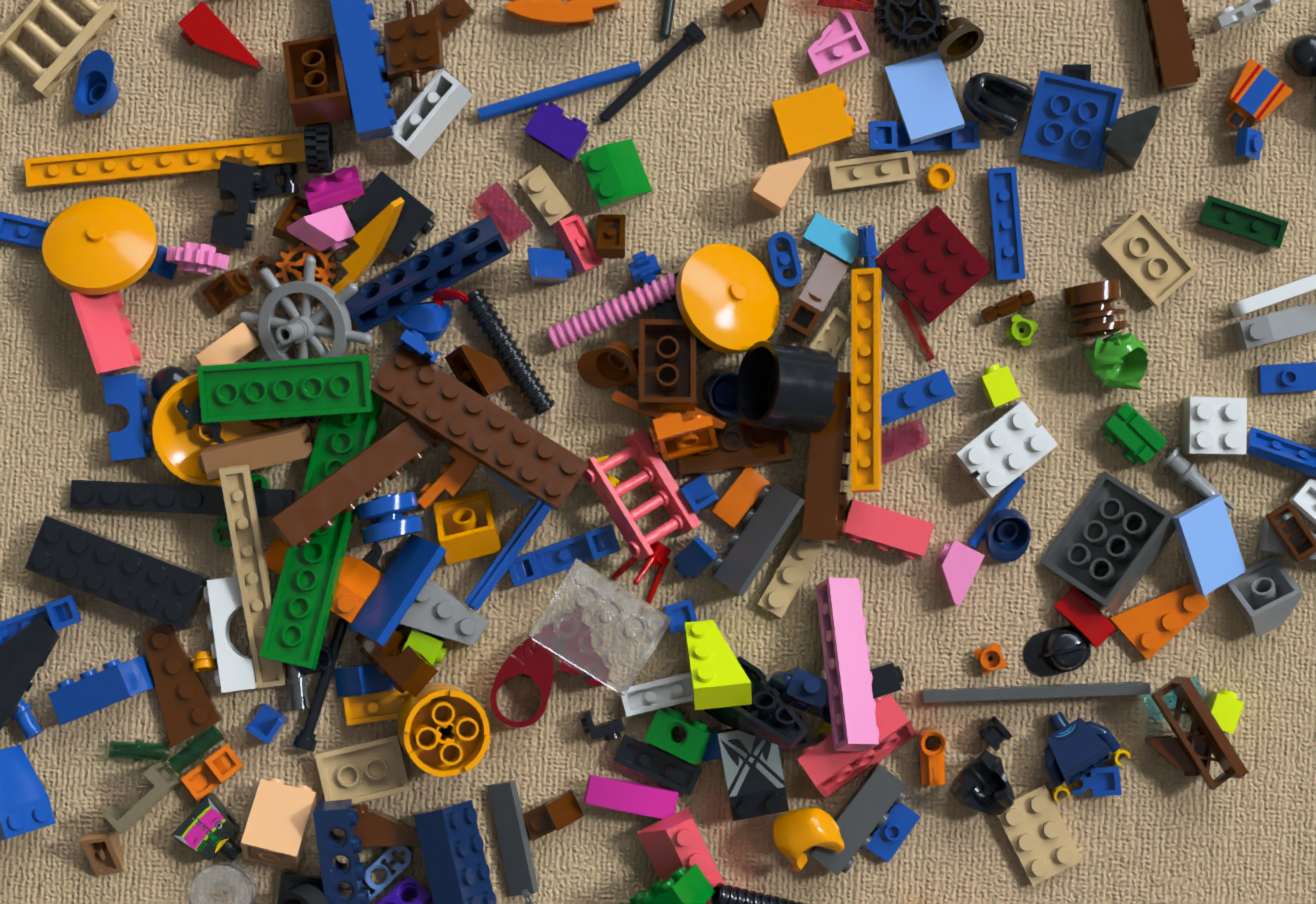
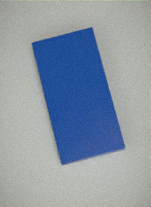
M411 534L349 628L355 633L384 646L445 555L446 550L440 545Z

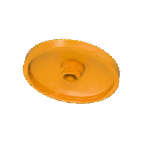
M115 197L91 198L68 207L49 225L42 243V254L46 267L55 281L73 292L76 291L87 295L108 294L130 286L148 271L158 249L156 230L149 215L133 202Z
M716 243L699 249L688 257L681 266L676 281L677 304L686 325L699 340L720 352L740 354L747 352L756 342L766 341L772 335L779 319V296L771 275L755 256L740 247Z
M198 374L190 375L172 385L159 400L152 419L154 447L164 465L179 478L197 485H221L220 478L207 479L206 473L201 472L198 461L199 456H201L200 453L205 447L218 444L214 442L210 428L207 425L194 423L192 429L188 430L187 425L189 421L183 418L176 407L179 399L183 398V404L192 408L194 399L199 396ZM249 420L220 422L222 428L220 436L225 442L267 430L265 427L253 425Z

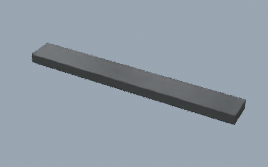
M1145 681L924 689L920 691L923 703L1151 694L1150 684Z

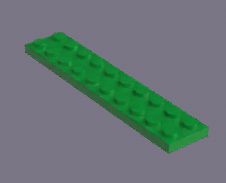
M372 394V412L321 416L301 496L374 442L384 401ZM355 508L345 515L341 511L334 516L335 523L322 532L319 528L310 534L313 539L300 549L296 545L292 548L287 547L259 657L316 669L356 513Z

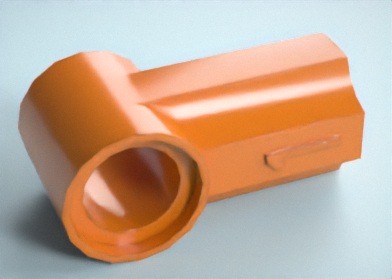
M932 727L924 728L917 736L920 784L940 786L945 784L944 750L946 741L937 729ZM936 735L938 737L937 745L934 748H926V738Z

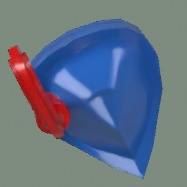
M438 290L434 293L431 302L419 303L395 316L394 319L404 329L410 332L412 330L419 332L426 338V341H435L447 331L452 318V309L444 301L460 299L462 303H467L469 299L464 293L457 290Z

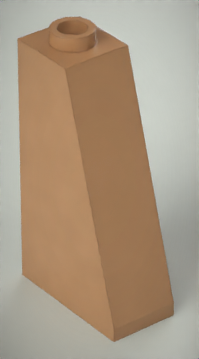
M301 420L280 426L279 430L269 429L205 447L198 458L201 472L206 473L207 479L211 480L220 478L219 469L224 467L249 464L250 470L299 460L307 458L314 447V439L309 421Z

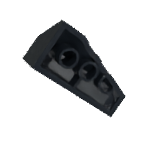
M43 616L0 645V730L16 715L20 708L17 706L24 692H29L33 685L31 680L38 667L44 665L60 637Z
M740 656L736 659L751 682L752 704L703 709V711L726 726L789 750L792 749L809 733V729L790 706L785 705L777 689L772 688L766 681L765 674Z

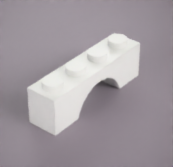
M238 576L206 580L207 586L203 588L204 599L206 603H210L211 614L207 615L209 631L214 633L215 641L211 643V653L218 663V670L215 671L216 686L221 687V693L257 688L252 657L242 654L233 644L230 635L231 621L235 613L243 607Z

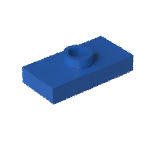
M1316 362L1257 366L1259 394L1316 390Z
M901 802L897 806L895 804L891 806L887 812L889 814L888 819L880 828L877 827L871 835V841L866 846V848L887 863L920 818L917 813Z

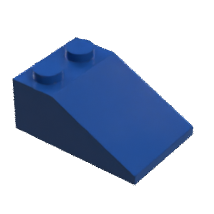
M21 745L0 750V840L55 824L48 794Z

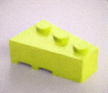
M714 621L685 622L686 649L695 710L752 704L751 682Z

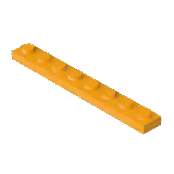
M880 268L851 269V491L853 493L881 492L882 271Z

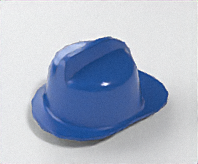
M94 50L81 63L73 98L74 108L78 113L89 115L97 112L106 115L118 99V86L113 81L114 62L106 51Z

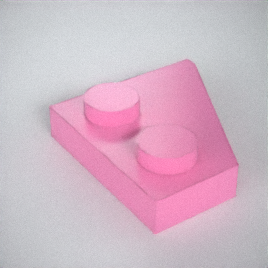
M847 6L840 10L838 17L831 25L829 24L819 40L815 41L807 50V55L819 79L870 56V51Z

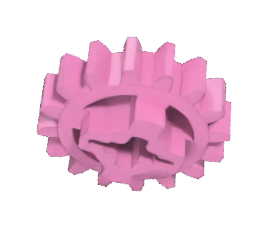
M183 242L182 248H167L166 261L180 264L179 270L188 273L212 275L213 269H228L229 256L215 253L216 247L207 244Z

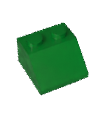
M632 139L606 144L579 155L601 212L653 191Z

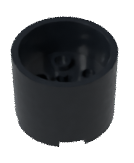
M759 341L753 344L741 362L736 382V403L742 420L749 426L805 434L818 433L823 430L829 423L837 404L832 402L834 382L839 381L838 369L833 357L827 351L768 341Z

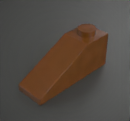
M366 804L353 805V809L358 810L359 823L355 828L356 835L361 836L362 847L420 845L417 828L377 809H368Z

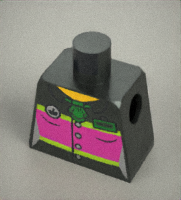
M214 793L208 795L171 835L209 861L221 852L232 863L242 852V848L232 840L234 835L240 830V826Z

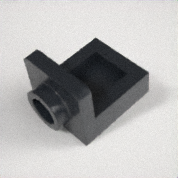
M591 709L585 710V717L581 718L584 733H590L591 739L604 737V741L621 737L620 732L625 731L622 718L595 725Z

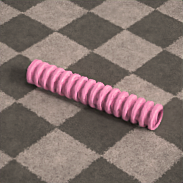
M668 273V277L664 278L662 276L659 278L660 281L653 280L651 285L646 283L642 289L637 287L635 292L628 291V295H620V299L613 298L611 303L606 301L604 306L597 305L595 310L590 308L588 313L582 312L579 317L573 316L571 321L566 319L564 324L557 323L555 328L553 326L548 327V335L552 345L557 350H561L563 345L567 347L570 346V342H578V338L583 340L587 334L592 336L594 331L601 332L603 327L608 329L610 324L616 325L619 320L621 322L625 321L627 316L632 318L634 313L639 315L643 309L648 311L650 306L657 307V303H665V299L672 300L673 296L676 295L677 278L674 274Z

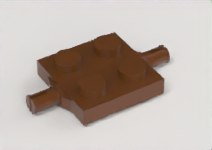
M407 0L405 2L406 17L401 20L384 23L387 75L391 79L404 76L411 77V91L419 93V91H424L422 76L430 71L444 68L441 20L437 12L418 15L417 1L410 0L409 2Z

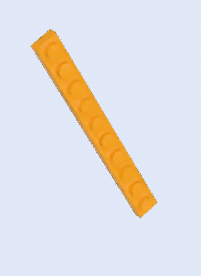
M298 133L24 159L26 186L28 188L219 171L220 162L226 155L259 161V167L306 163L305 134Z

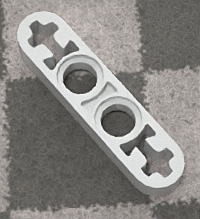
M1316 274L1229 304L1234 318L1315 290Z

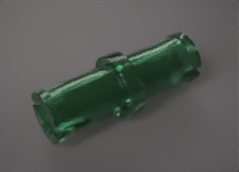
M212 725L210 729L197 739L189 740L187 742L188 746L170 758L168 762L180 774L198 758L200 760L203 759L208 750L221 740H224V736L215 725Z
M137 739L135 742L111 741L109 746L113 749H121L120 751L109 750L110 759H134L135 762H142L144 759L167 761L169 758V754L158 752L169 751V743H146L144 740Z

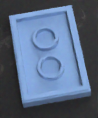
M938 51L885 67V74L910 144L965 127Z
M1215 494L1173 517L1198 595L1205 596L1246 572L1222 495Z

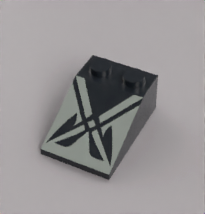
M734 728L717 731L733 821L789 811L778 745Z

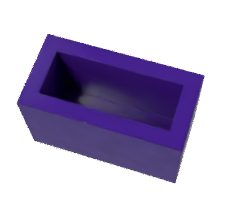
M541 102L524 129L525 135L573 164L590 137L589 131L586 130L588 125L576 117H573L572 120L562 115L564 111L551 102L548 106Z

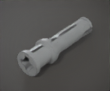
M1177 446L1172 447L1159 461L1158 464L1160 466H1166L1176 476L1177 482L1185 483L1203 501L1215 494L1222 495L1197 471L1198 468L1194 462L1190 463L1179 453L1180 449ZM1222 495L1229 515L1235 506Z

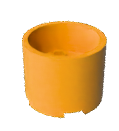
M448 683L428 684L416 697L410 694L398 713L397 735L403 749L420 769L431 775L445 777L458 775L465 771L468 772L481 761L488 749L490 728L484 709L467 692L455 685ZM441 727H448L451 733L449 736L442 735L439 729Z

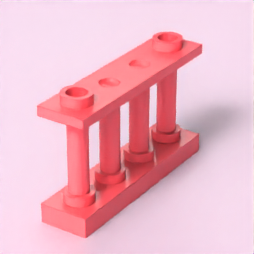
M640 428L623 440L626 448L601 463H598L594 456L588 459L586 462L589 463V468L583 475L586 482L592 485L627 542L629 552L637 558L638 562L654 554L650 545L674 530H679L681 535H684L701 524L661 457L655 452L654 446L643 428ZM631 457L634 458L641 472L613 487L605 473ZM646 481L649 482L655 491V496L628 512L620 497ZM659 506H664L670 516V520L643 536L635 521Z

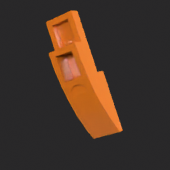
M510 0L509 3H505L509 16L521 21L547 27L571 28L595 25L594 13L620 8L619 0H567L568 2L562 3V0Z
M449 444L452 449L448 453L456 461L453 464L450 461L447 462L438 472L441 477L434 484L429 481L419 491L418 494L421 497L417 502L424 509H428L445 491L456 497L475 472L479 462Z

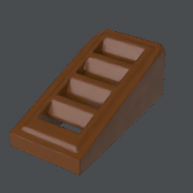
M1290 501L1265 515L1269 525L1296 566L1316 555V538ZM1289 512L1291 517L1278 525L1276 520ZM1293 523L1297 525L1295 529L1286 534L1282 531ZM1302 533L1304 537L1291 544L1289 540ZM1308 543L1310 547L1298 554L1296 549Z

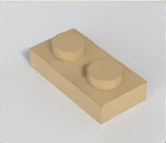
M541 165L518 180V183L550 228L573 212Z

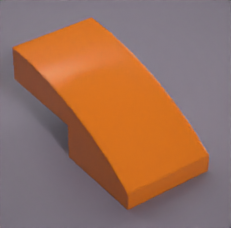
M751 467L745 468L710 513L733 530L760 496L765 486L770 482Z
M226 744L182 777L180 781L194 800L198 802L244 767V765L230 746Z

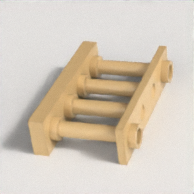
M33 0L6 32H0V57L2 58L7 52L36 77L33 87L48 98L122 15L110 3L106 2L103 6L98 5L93 0H76L91 13L92 18L86 26L80 27L52 2L53 0ZM44 10L73 35V40L67 47L59 46L33 23ZM25 31L54 55L55 61L48 69H43L15 44Z

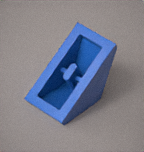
M377 663L334 669L338 697L394 689L390 683L393 679L390 675L386 677L375 668Z

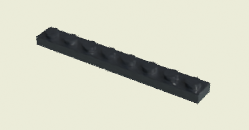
M90 480L71 481L70 508L227 515L222 487ZM253 488L258 517L272 518L295 501V490Z

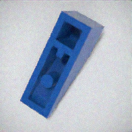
M527 248L530 275L534 285L568 282V275L573 274L572 262L570 258L565 257L564 251Z

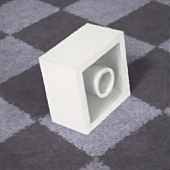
M1183 398L1182 454L1246 455L1247 398Z

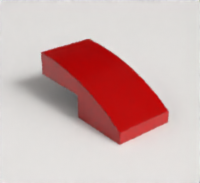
M1072 587L1054 605V610L1075 627L1076 632L1096 649L1116 630V627L1075 587Z

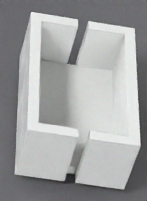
M1023 401L1017 402L952 454L967 474H972L975 471L980 474L974 476L972 480L987 498L994 497L1058 445L1043 425L1035 426V423L1039 420Z

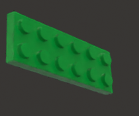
M369 354L197 366L202 423L373 411Z

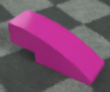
M589 774L583 802L609 809L665 819L675 813L679 792L669 788L645 785L640 782Z

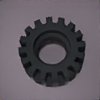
M323 122L306 125L304 146L308 173H332L334 145L331 123Z

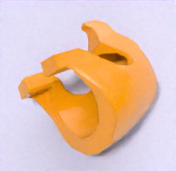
M796 808L780 814L774 822L773 836L778 850L792 863L790 869L795 873L802 870L808 861L807 855L803 852L813 846L836 851L837 854L844 850V842L841 838L839 826L822 809Z

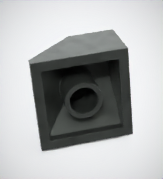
M1156 105L1116 119L1113 127L1108 125L1101 138L1105 142L1103 151L1126 168L1133 170L1157 121L1160 107Z

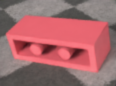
M851 499L845 517L846 539L861 544L863 539L874 542V548L888 552L891 547L900 549L901 556L914 560L917 559L918 555L925 556L934 527L933 523Z

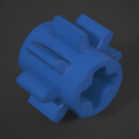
M645 251L633 255L634 262L628 264L635 283L643 281L644 284L650 285L652 284L651 281H657L656 275L662 272L655 255L647 256Z

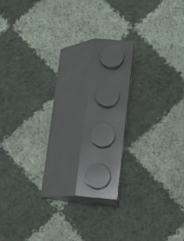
M774 483L772 487L765 486L758 497L762 501L756 511L752 508L749 510L742 521L746 524L741 534L735 532L727 544L731 548L725 558L720 555L711 570L715 571L713 578L742 597L805 502V500L777 483Z

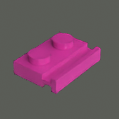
M356 165L349 168H340L333 174L325 177H316L309 183L303 184L308 206L312 214L365 195Z

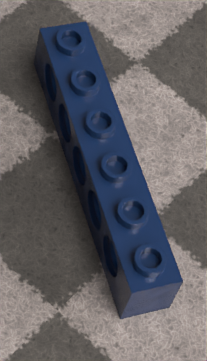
M489 215L358 287V291L345 304L359 330L366 333L428 299L436 291L448 288L511 252Z
M352 799L318 802L313 811L324 895L329 904H369L368 890L363 889L362 881L366 878L365 864L360 863L359 853L362 852L361 836L356 835L355 828L359 823L358 810L353 809ZM339 828L343 830L345 836L335 835L332 829ZM336 856H345L349 863L339 862ZM340 883H348L352 889L345 890L340 886Z

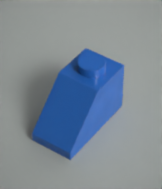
M696 536L673 559L677 563L673 568L684 579L688 576L694 579L718 555L699 536Z

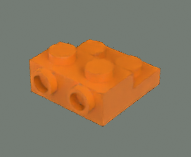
M669 412L653 419L654 425L648 426L655 452L662 453L664 462L718 447L711 415H697L683 422L680 412L675 414Z

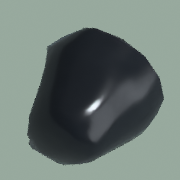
M984 750L978 758L960 770L950 788L952 795L960 804L987 815L1003 814L1013 806L1015 800L1014 792L1005 774L1001 758L987 750Z

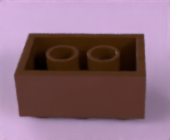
M337 33L282 42L289 103L295 126L300 127L352 118L349 92Z
M639 319L638 410L695 411L696 336L691 332L683 319Z

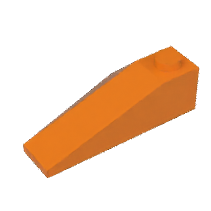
M275 538L265 553L267 567L280 575L287 546L282 539ZM345 555L331 611L352 623L384 576V573L362 559Z

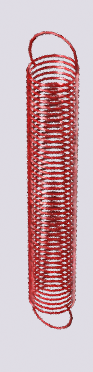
M904 297L903 302L901 301L903 305L900 306L906 312L903 315L914 327L911 330L917 335L914 338L920 343L918 347L924 351L922 353L930 361L932 358H936V356L929 348L927 338L922 334L921 327L914 319L915 316L910 310L911 308L906 304L907 301Z

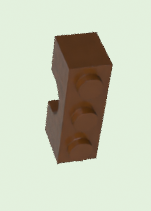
M397 628L384 646L359 634L355 637L362 646L360 652L371 661L375 659L377 662L375 668L386 677L390 675L393 679L390 682L391 685L402 694L407 691L416 697L438 672L421 653L409 645L397 655L399 648L407 640Z

